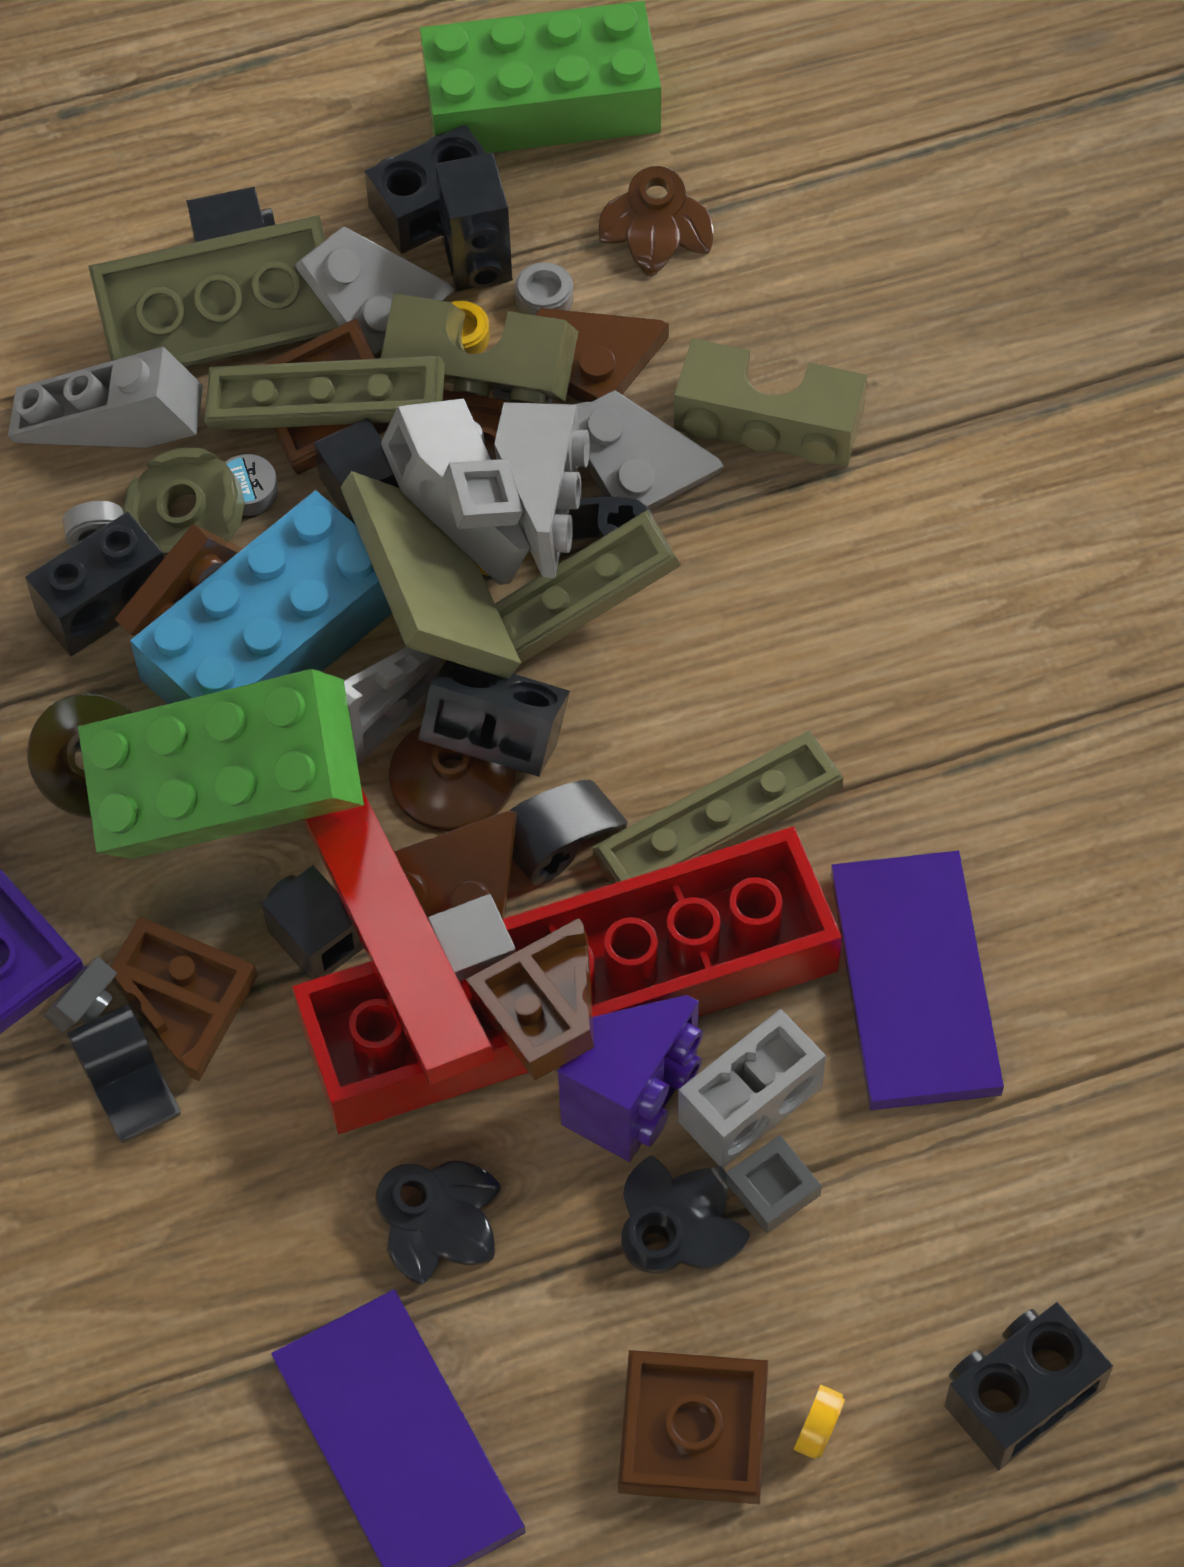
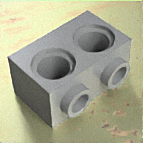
M779 1009L678 1089V1122L720 1167L724 1168L822 1089L826 1055L782 1009Z

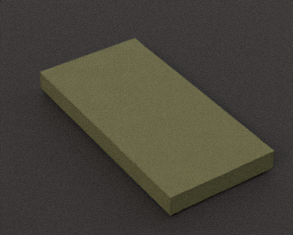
M320 215L89 265V272L111 361L164 347L185 368L310 341L339 327L338 323L294 266L296 262L325 240Z
M351 471L340 488L405 646L509 679L521 664V661L477 563L401 492L400 488Z

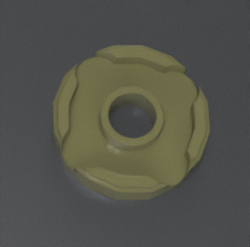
M179 447L158 454L146 463L149 468L141 474L140 478L138 479L135 475L127 487L123 513L128 511L163 551L164 558L192 524L229 542L241 525L245 505L241 483L224 461L203 448ZM186 494L196 495V504L191 512L182 517L170 516L171 506L175 500Z

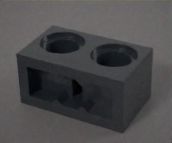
M466 124L447 133L435 135L427 142L395 157L385 158L376 166L364 171L368 207L401 254L441 236L435 164L487 154Z
M493 153L435 164L441 238L456 292L472 288H488L497 283L512 281L509 210Z
M127 511L25 576L36 615L72 657L120 626L115 618L163 561L164 554Z
M446 660L430 684L418 740L540 777L557 746L570 691L514 673L509 679L502 678Z
M1058 1301L1040 1315L1034 1309L1023 1313L1003 1332L1002 1337L1006 1340L987 1356L981 1350L974 1351L964 1358L949 1374L952 1382L949 1385L944 1406L998 1470L1006 1466L1105 1388L1112 1371V1363ZM1042 1349L1054 1350L1063 1356L1068 1367L1060 1371L1046 1370L1037 1364L1033 1353ZM988 1390L1002 1391L1012 1399L1015 1408L1004 1413L990 1411L981 1403L979 1395Z

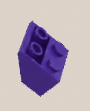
M684 995L593 1017L595 1048L567 1062L558 1070L561 1125L628 1162H631L641 1144L651 1147L658 1139L668 1119L669 1112L664 1109L676 1090L678 1091V1089L698 1074L702 1064V1058L697 1056V1048L703 1036V1030L698 1028L699 1001Z

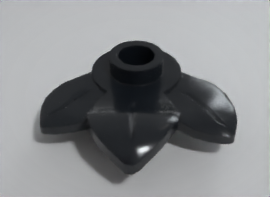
M650 1155L641 1161L628 1175L623 1192L625 1204L630 1215L623 1226L621 1234L622 1250L627 1260L641 1271L657 1274L670 1271L680 1263L699 1269H711L735 1258L744 1249L750 1238V1233L740 1224L730 1219L722 1218L728 1193L725 1169L722 1167L697 1169L672 1179L667 1168L654 1156ZM657 1233L663 1235L667 1239L668 1244L661 1250H650L643 1244L644 1238L650 1234Z
M456 1160L443 1163L432 1170L417 1164H403L388 1171L377 1187L376 1206L382 1219L390 1226L387 1251L394 1266L411 1281L424 1285L436 1269L439 1258L463 1265L489 1263L495 1255V1241L490 1223L480 1208L491 1202L501 1189L498 1181L483 1168ZM405 1186H412L418 1189L422 1195V1205L417 1207L406 1205L400 1197V1189Z

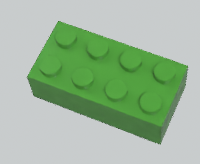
M645 1L420 27L424 77L433 136L447 133L466 124L485 152L495 153L661 132V83Z
M314 669L78 726L96 853L135 859L364 806L344 679Z

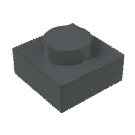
M98 956L80 970L45 1012L43 1017L62 1033L76 1024L78 1020L83 1024L95 1020L113 998L105 988L117 975V972Z
M781 1135L726 1172V1184L766 1233H769L821 1196L822 1185Z

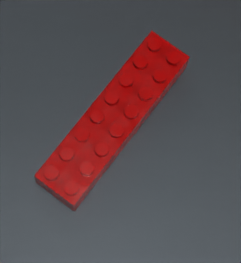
M795 826L502 919L516 952L574 920L580 919L584 924L589 945L593 1017L684 995L699 1001L698 1017L838 972L842 942L841 933ZM371 961L292 986L299 1020L338 1135L529 1073L472 998L466 979L459 982L491 1044L494 1061L429 1085Z

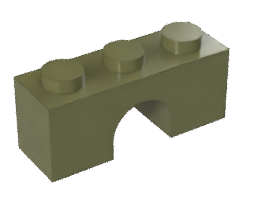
M393 293L381 358L440 356L445 364L444 382L454 383L453 391L488 397L490 389L510 391V401L518 403L546 404L547 398L559 401L566 400L579 332L566 320L507 311L504 331L498 343L486 352L469 354L466 353L462 344V329L465 319L463 311L451 302Z
M694 338L691 339L674 394L675 430L687 432L699 439L715 438L743 444L756 451H776L804 457L806 460L816 464L832 463L848 467L864 411L867 374L808 362L804 379L795 390L783 395H768L759 392L749 383L750 350Z

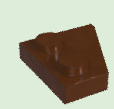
M192 524L115 620L130 635L136 636L243 548Z

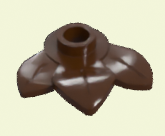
M651 166L639 171L632 178L627 193L612 199L604 207L599 218V241L602 243L627 241L630 253L637 265L647 276L652 277L669 262L678 249V245L695 253H710L713 244V225L706 207L686 195L684 183L677 173L666 167ZM652 186H661L667 191V195L661 199H653L647 195L646 191Z

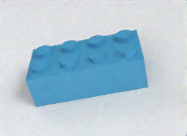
M315 490L132 638L130 644L140 679L165 703L171 704L304 670L314 669L323 672L390 616L392 612L356 525Z

